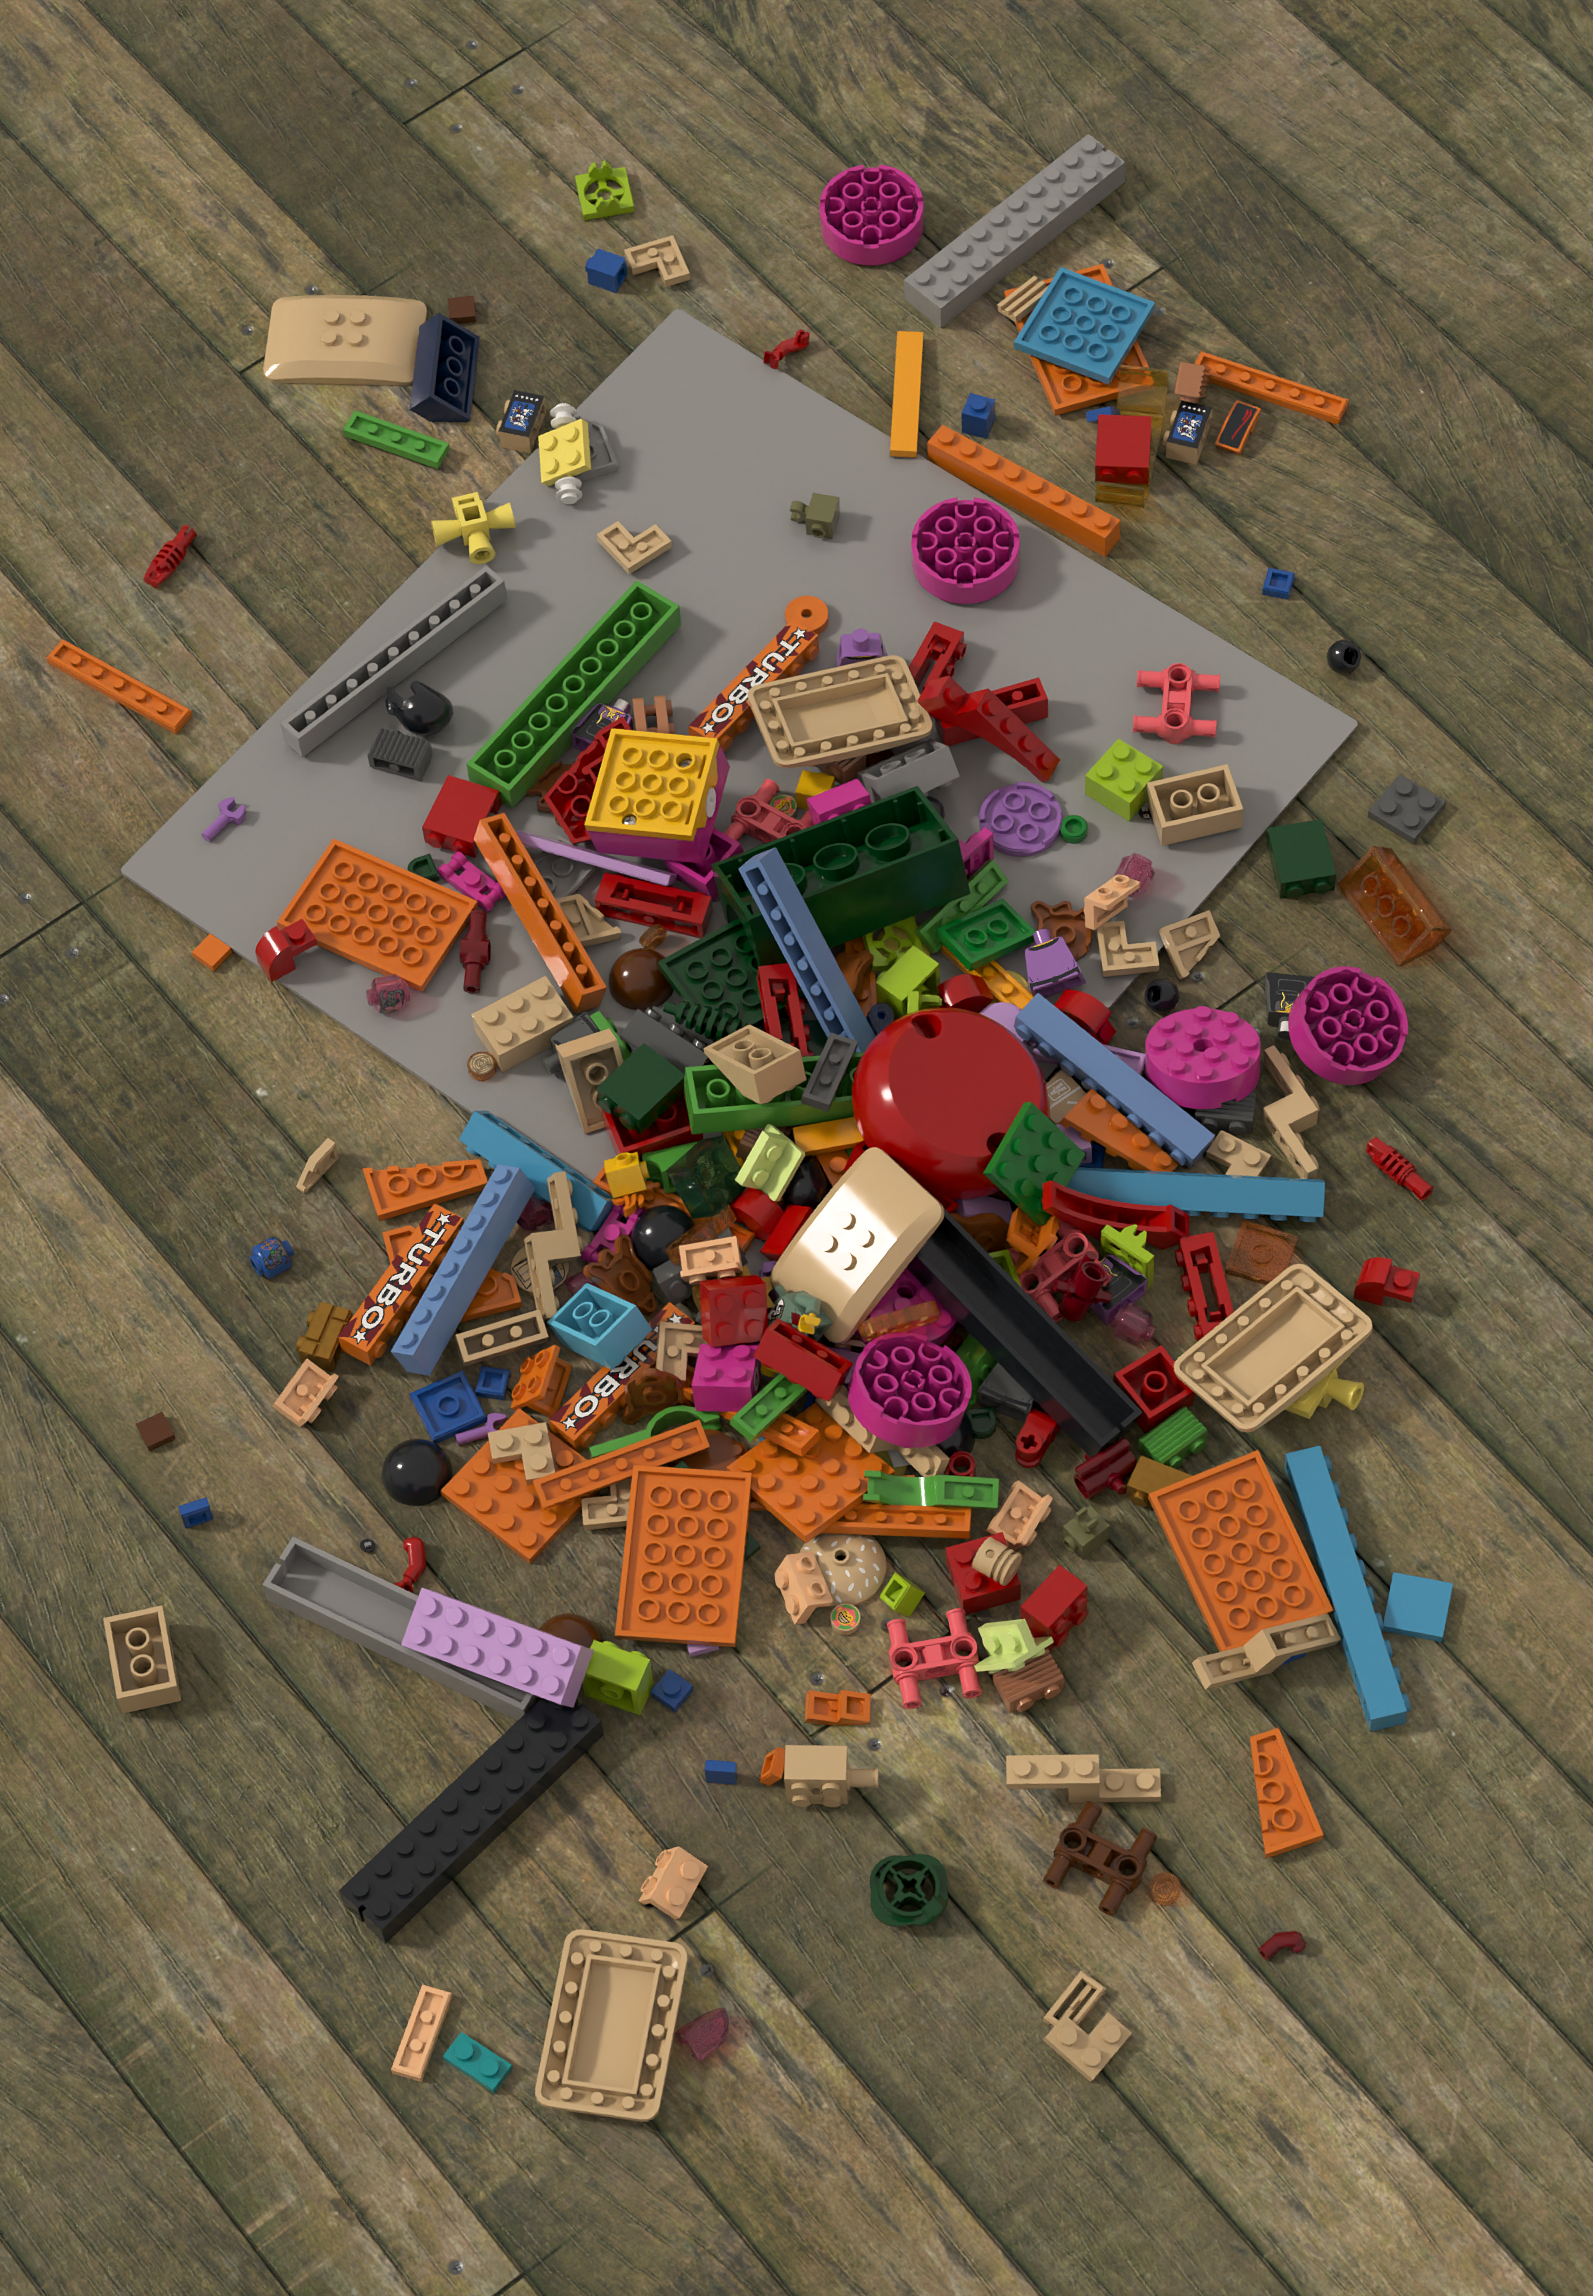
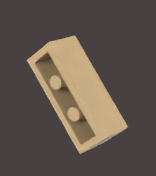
M540 1309L456 1334L454 1342L463 1368L545 1343L548 1339V1333Z

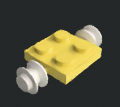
M567 403L558 404L550 411L551 417L554 418L551 421V426L555 430L538 436L541 483L547 487L555 484L556 489L559 490L556 493V498L564 504H574L582 498V491L579 490L582 482L573 476L590 470L591 459L588 422L583 419L577 420L574 418L577 411Z

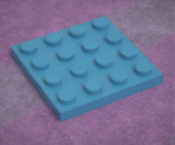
M1060 267L1015 339L1014 349L1110 384L1154 312L1155 302Z

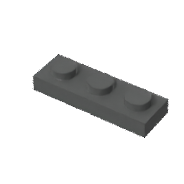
M830 1033L802 1095L801 1103L829 1112L857 1050L858 1041Z

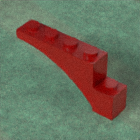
M950 676L928 681L917 700L934 719H941L963 728L998 747L1028 769L1041 782L1049 781L1060 761L989 688L967 693Z
M1052 1180L1043 1183V1210L1101 1241V1231L1107 1224L1118 1232H1121L1125 1227L1135 1224L1137 1225L1135 1236H1138L1145 1230L1147 1232L1146 1242L1160 1250L1178 1245L1179 1238L1189 1236V1214L1173 1205L1154 1206L1117 1202L1075 1191ZM1113 1244L1114 1248H1116L1117 1250L1120 1249L1119 1247Z

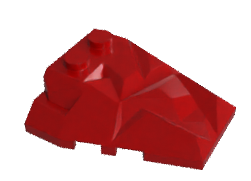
M623 716L599 730L587 749L578 755L576 762L568 771L563 773L543 797L574 845L592 840L585 827V821L611 728L631 730Z

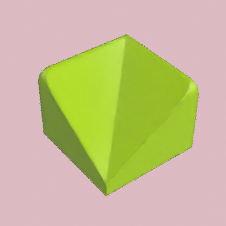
M895 1572L879 1598L894 1611L909 1617L925 1592L910 1579Z

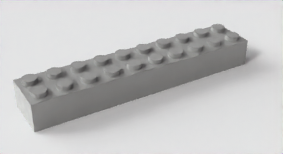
M1086 135L905 278V300L937 326L943 328L1125 182V161L1109 149L1105 152L1103 144L1091 135Z
M292 1537L279 1558L281 1565L276 1563L262 1584L268 1601L517 1721L542 1698L402 1646L401 1644L418 1596L298 1538Z

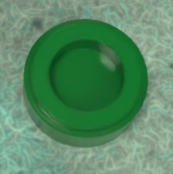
M1070 815L1061 821L1060 836L1064 841L1076 844L1086 838L1088 825L1084 818L1078 815Z

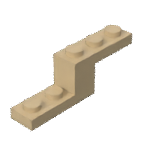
M1275 1045L1264 1050L1263 1065L1285 1097L1263 1108V1123L1299 1177L1302 1179H1317L1318 1162L1312 1154L1308 1155L1304 1149V1142L1299 1133L1317 1124L1318 1112L1320 1111L1319 1105L1313 1096L1309 1097L1306 1093L1301 1077L1298 1074L1294 1075L1291 1071L1286 1055L1284 1053L1280 1054Z
M566 1171L553 1173L547 1178L556 1230L531 1233L524 1239L536 1310L540 1309L544 1323H547L560 1310L559 1300L557 1296H554L552 1287L555 1282L554 1272L552 1268H549V1265L573 1262L581 1256L580 1253L583 1250L582 1239L580 1236H577L575 1226L578 1221L577 1211L572 1207L570 1199L572 1196V1184L567 1179Z
M844 1385L840 1392L829 1402L816 1398L815 1402L868 1453L895 1449L923 1477L944 1474L950 1458L936 1445L921 1448H904L886 1442L864 1428L851 1410L848 1401V1389Z
M1327 1613L1262 1629L1244 1646L1198 1657L1192 1662V1665L1206 1690L1272 1673L1291 1656L1334 1646L1341 1641V1638Z
M1099 1754L1006 1756L1007 1789L1068 1788V1803H1086L1087 1801L1161 1802L1160 1768L1099 1769Z

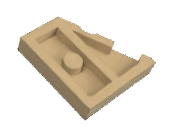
M580 894L555 899L583 947L621 938V930L617 926L613 928L604 920V915L596 908L591 907L589 902Z
M1210 910L1158 930L1178 980L1185 978L1190 973L1189 971L1202 959L1208 948L1220 937Z

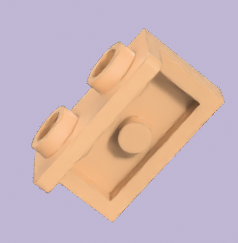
M1117 874L1084 898L1085 927L1095 930L1128 907V896L1140 888V882L1126 875Z
M737 1236L679 1246L682 1265L680 1275L690 1285H699L700 1281H706L707 1278L718 1277V1279L736 1277V1273L743 1272Z
M306 1359L272 1407L299 1427L307 1421L312 1423L322 1410L318 1405L323 1398L328 1401L338 1388L334 1383L339 1376L335 1373L330 1376L309 1359Z
M1019 1480L1016 1481L986 1531L991 1535L1003 1532L1007 1546L1014 1551L1023 1546L1028 1547L1037 1535L1035 1528L1038 1523H1042L1051 1512L1049 1505L1053 1497L1049 1494L1041 1497Z
M813 1552L786 1555L774 1573L775 1582L782 1592L786 1610L791 1615L794 1624H804L816 1607L830 1606L833 1599Z
M677 1846L660 1853L655 1862L657 1868L653 1875L649 1876L641 1887L643 1894L639 1899V1902L643 1905L651 1903L674 1920L680 1919L708 1867L693 1855Z

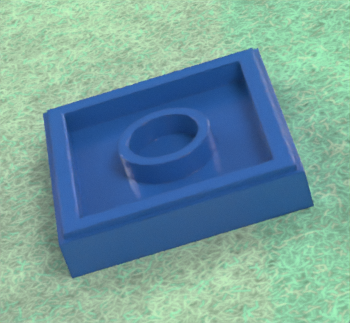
M463 1370L409 1393L414 1407L432 1442L435 1444L487 1422V1416Z

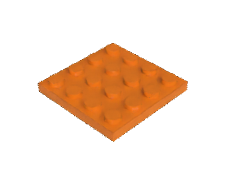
M816 1403L795 1417V1419L820 1431L821 1439L803 1457L768 1439H764L726 1467L727 1471L752 1473L751 1496L805 1543H808L863 1502V1494L868 1492V1478L864 1477L865 1470L882 1471L886 1474L895 1475L894 1469L875 1453H868Z
M519 1408L499 1430L539 1423ZM547 1430L555 1472L587 1461V1459ZM488 1440L442 1488L441 1495L531 1564L582 1510L581 1498L594 1497L600 1490L543 1510L533 1484L527 1485L523 1460L518 1459L493 1464Z

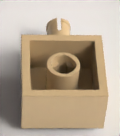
M785 1745L784 1782L787 1804H793L797 1807H807L810 1804L839 1807L841 1804H848V1793L851 1787L878 1788L879 1770L878 1768L851 1769L848 1763L847 1746Z

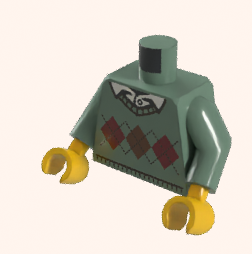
M779 1285L768 1293V1296L775 1305L767 1314L768 1327L779 1318L815 1341H818L833 1324L821 1309L820 1299L805 1291L787 1293L785 1288ZM763 1364L761 1365L760 1371L763 1375L773 1378L775 1372L779 1373L774 1369L767 1368Z

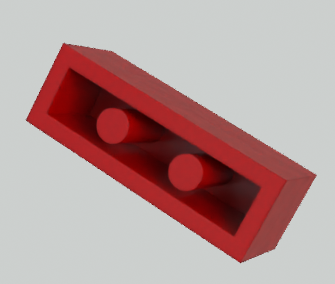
M779 1318L765 1330L753 1356L767 1368L778 1371L792 1383L803 1386L811 1391L815 1397L824 1399L827 1402L840 1392L853 1365L849 1360Z

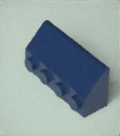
M441 313L436 314L419 326L410 410L430 422H468L471 418L480 337Z

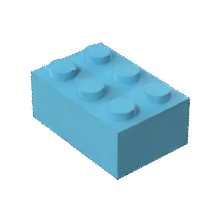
M586 1283L547 1322L563 1347L611 1370L622 1363L624 1358L637 1345L642 1343L644 1338L652 1331V1328L636 1305L589 1283Z

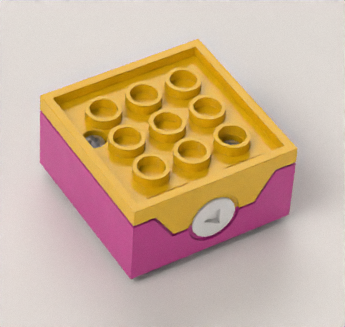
M611 728L585 821V827L598 853L704 864L730 768L718 739Z

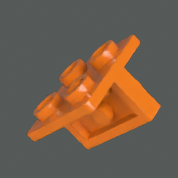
M1019 1207L1012 1213L1006 1240L1015 1251L1019 1252L1015 1273L1019 1276L1026 1269L1030 1271L1039 1261L1040 1253L1044 1249L1049 1251L1058 1239L1056 1233L1061 1225L1059 1218L1050 1215L1045 1225H1037Z
M553 1345L527 1357L522 1362L520 1367L522 1374L519 1383L512 1391L513 1401L511 1409L517 1411L519 1408L527 1406L548 1418H551L559 1410L573 1367L572 1364L558 1357L559 1346Z

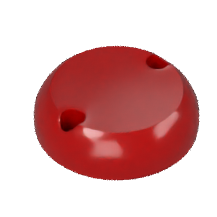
M952 1007L918 1010L896 1019L885 1027L868 1045L854 1074L852 1085L854 1117L859 1132L868 1148L876 1147L885 1151L931 1195L938 1197L975 1199L1001 1191L983 1173L1024 1102H1032L1050 1119V1101L1042 1071L1029 1049L1005 1026L980 1013Z

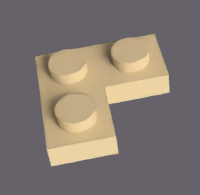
M673 235L624 250V255L632 275L658 268L665 287L690 280V273Z
M619 521L596 534L597 541L628 574L633 573L672 548V541L656 524L636 537H633Z
M1124 921L1105 922L1096 929L1103 977L1159 971L1156 941L1128 944Z
M1223 1130L1219 1132L1207 1150L1208 1158L1229 1168L1225 1175L1261 1176L1271 1161L1270 1154Z
M660 1321L658 1324L656 1369L672 1373L684 1384L686 1381L687 1356L698 1357L700 1344H708L702 1338V1326Z
M546 1422L488 1432L493 1464L522 1459L527 1485L533 1484L532 1482L535 1479L555 1473Z
M632 1478L610 1485L611 1496L581 1498L584 1530L627 1526Z
M1109 2012L1089 2035L1064 2015L1045 2036L1043 2041L1091 2082L1132 2033Z

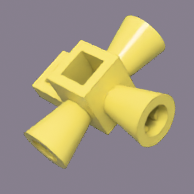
M478 492L452 498L457 520L431 521L437 547L462 536L464 546L469 545L470 562L473 564L488 563L495 557V551L489 542L491 540L489 529L516 528L510 502L485 513Z
M1341 1362L1334 1370L1285 1410L1310 1419L1317 1406L1327 1408L1332 1398L1350 1410H1354L1361 1401L1364 1384L1362 1382L1338 1379L1337 1368L1343 1363Z

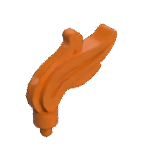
M651 1180L645 1181L646 1190L613 1198V1205L620 1206L625 1204L623 1208L624 1216H631L637 1210V1204L639 1208L644 1206L645 1201L642 1194L653 1192V1189L659 1188L661 1184L659 1182L652 1183Z

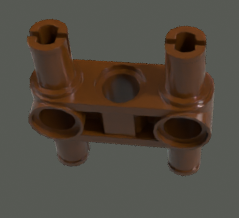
M1087 1801L1076 1822L1069 1824L1060 1833L1059 1842L1053 1851L1055 1859L1044 1876L1043 1881L1048 1886L1059 1889L1069 1869L1075 1867L1109 1884L1110 1886L1098 1908L1106 1915L1113 1917L1125 1895H1129L1140 1885L1142 1874L1147 1867L1146 1858L1156 1842L1157 1836L1152 1831L1142 1828L1130 1850H1126L1091 1833V1830L1101 1815L1102 1809L1097 1804ZM1075 1841L1080 1846L1076 1849H1071L1066 1846V1843ZM1129 1868L1134 1870L1135 1874L1125 1876L1121 1874V1870Z

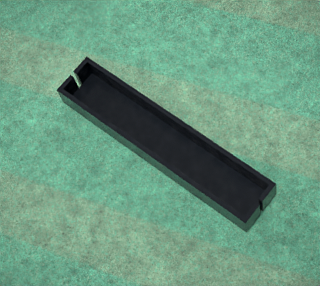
M944 1209V1218L941 1224L906 1268L1090 1458L1112 1445L1114 1441H1118L1135 1426L1143 1412Z
M541 1698L339 1890L343 1905L361 1922L365 1920L366 1926L386 1944L604 1736L601 1720L583 1704L579 1705L578 1699H576L572 1708Z

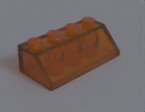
M1372 846L1337 884L1399 967L1436 949L1453 930L1392 848Z

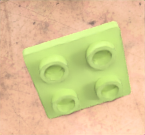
M767 1124L735 1180L741 1186L760 1189L773 1201L779 1202L805 1157V1152L774 1125Z
M1025 1619L985 1623L978 1630L989 1656L974 1665L976 1672L988 1671L989 1674L1003 1669L1013 1672L1024 1667V1661L1044 1654L1046 1652L1045 1648L1054 1641L1052 1636L1033 1638Z

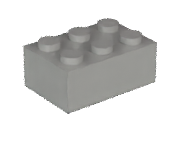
M928 739L857 773L861 784L870 794L872 803L918 786L924 795L927 796L928 791L936 787L937 789L945 788L953 783V779L960 777L949 747L932 739Z

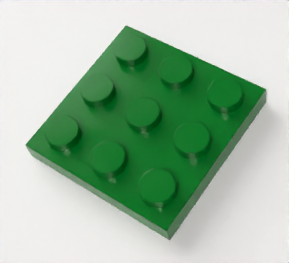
M1024 1102L983 1174L1037 1225H1045L1051 1214L1043 1210V1183L1052 1180L1067 1187L1083 1160L1085 1153L1032 1102Z

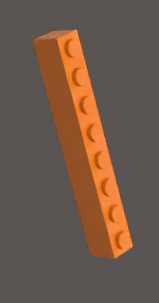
M943 424L927 442L928 460L1092 551L1106 557L1120 540V519Z
M501 813L481 819L474 836V841L574 1013L577 1014L599 1007L607 987L506 814Z

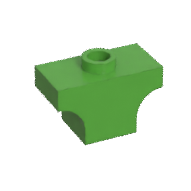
M698 1142L641 1154L642 1161H646L650 1175L649 1178H646V1181L659 1182L663 1186L665 1194L693 1188L692 1177L696 1173L703 1171Z

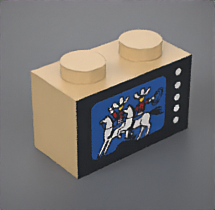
M514 390L511 400L506 401L503 421L499 420L497 424L496 435L500 438L501 448L532 453L547 413L545 396Z
M1181 400L1178 411L1173 410L1170 420L1171 430H1166L1164 434L1163 446L1166 447V458L1197 465L1211 427L1212 407Z

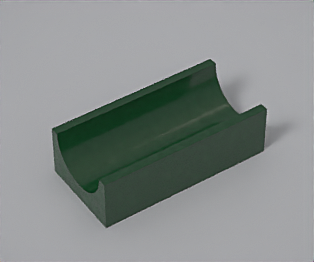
M918 786L711 864L724 917L728 923L737 918L740 919L751 943L758 968L759 966L788 962L738 869L753 856L772 848H777L829 948L970 894L959 840Z

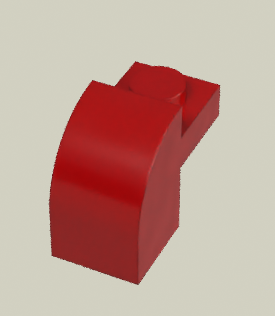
M303 919L282 930L275 926L263 935L256 946L255 953L258 964L272 983L294 971L296 968L293 957L317 945V940Z
M961 974L949 978L937 986L939 993L936 996H940L942 999V1006L934 1008L952 1007L980 1013L995 999L983 977L973 974Z
M1066 989L1054 1005L1103 1045H1107L1116 1033V1030L1108 1020V1017L1111 1015L1110 1010L1098 999L1085 992Z
M748 1187L744 1192L738 1191L731 1196L721 1213L727 1220L743 1222L751 1232L755 1233L756 1239L767 1241L784 1211L767 1194L759 1189Z
M1382 1257L1367 1259L1363 1263L1355 1286L1354 1299L1382 1306L1385 1296L1412 1303L1420 1279V1273L1393 1266V1259Z

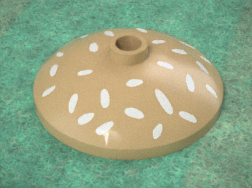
M820 1533L808 1543H805L799 1552L814 1553L833 1599L832 1604L826 1606L829 1608H835L843 1603L852 1604L855 1607L866 1603L877 1594L886 1577L887 1564L885 1553L879 1542L872 1535ZM839 1555H843L846 1557L842 1561L836 1559V1557Z

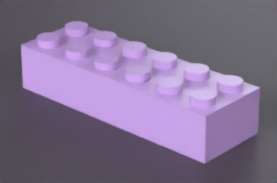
M421 1588L401 1644L434 1658L572 1708L576 1702L594 1651L588 1647L425 1588Z

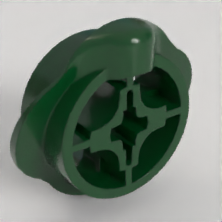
M926 1854L894 1855L879 1861L870 1875V1905L874 1916L883 1924L892 1927L928 1925L938 1920L945 1912L948 1903L947 1873L943 1864L935 1857ZM913 1869L917 1870V1872L913 1875H904L899 1870ZM927 1878L932 1883L934 1889V1896L930 1902L925 1899L926 1895L921 1890ZM888 1879L892 1881V1886L896 1890V1894L890 1903L883 1891V1885ZM911 1886L914 1887V1894L910 1891L906 1894L903 1893L904 1887L906 1889H909ZM912 1905L920 1910L906 1912L900 1909L903 1906Z

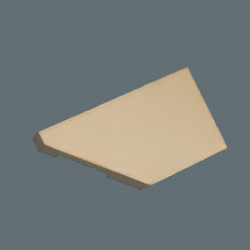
M327 1138L309 1157L296 1186L299 1191L305 1194L338 1160L339 1156L335 1142Z

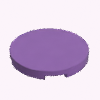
M1017 782V784L1009 785L999 790L996 788L985 798L979 813L980 830L986 827L993 833L994 849L1003 854L1016 857L1032 856L1048 849L1059 837L1063 820L1062 810L1055 796L1048 789L1030 782Z

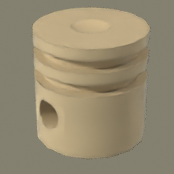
M989 1537L983 1542L976 1553L972 1568L1006 1586L1015 1576L1021 1564L1022 1555L1012 1549L1009 1550V1547Z

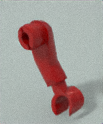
M798 330L794 338L782 341L772 352L765 351L763 363H770L772 369H777L779 361L787 354L808 347L809 332Z
M418 1537L405 1539L403 1549L408 1553L409 1566L403 1574V1580L394 1584L413 1593L412 1584L416 1583L426 1569L425 1544Z

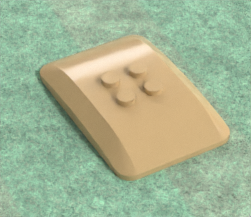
M306 295L279 298L273 303L263 368L264 376L268 381L274 383L412 385L419 326L427 320L426 305L419 300L364 295Z
M896 655L753 686L748 692V702L775 765L784 769L812 766L863 756L925 738L932 732L931 718L928 712L917 702L920 693L907 663L903 658Z
M876 1147L869 1148L839 1179L795 1235L771 1271V1284L774 1288L782 1285L787 1293L805 1291L820 1299L821 1309L833 1323L823 1335L835 1344L846 1343L941 1224L944 1218V1208L937 1199L885 1151Z
M1295 1264L1284 1270L1178 1357L1174 1363V1372L1185 1385L1241 1432H1253L1298 1400L1354 1352L1371 1335L1373 1330L1372 1321L1364 1312L1311 1268L1304 1264Z
M584 1929L574 1930L566 1937L535 2087L536 2099L542 2106L551 2109L640 2122L650 2121L658 2115L688 1962L687 1952L682 1945L669 1941Z

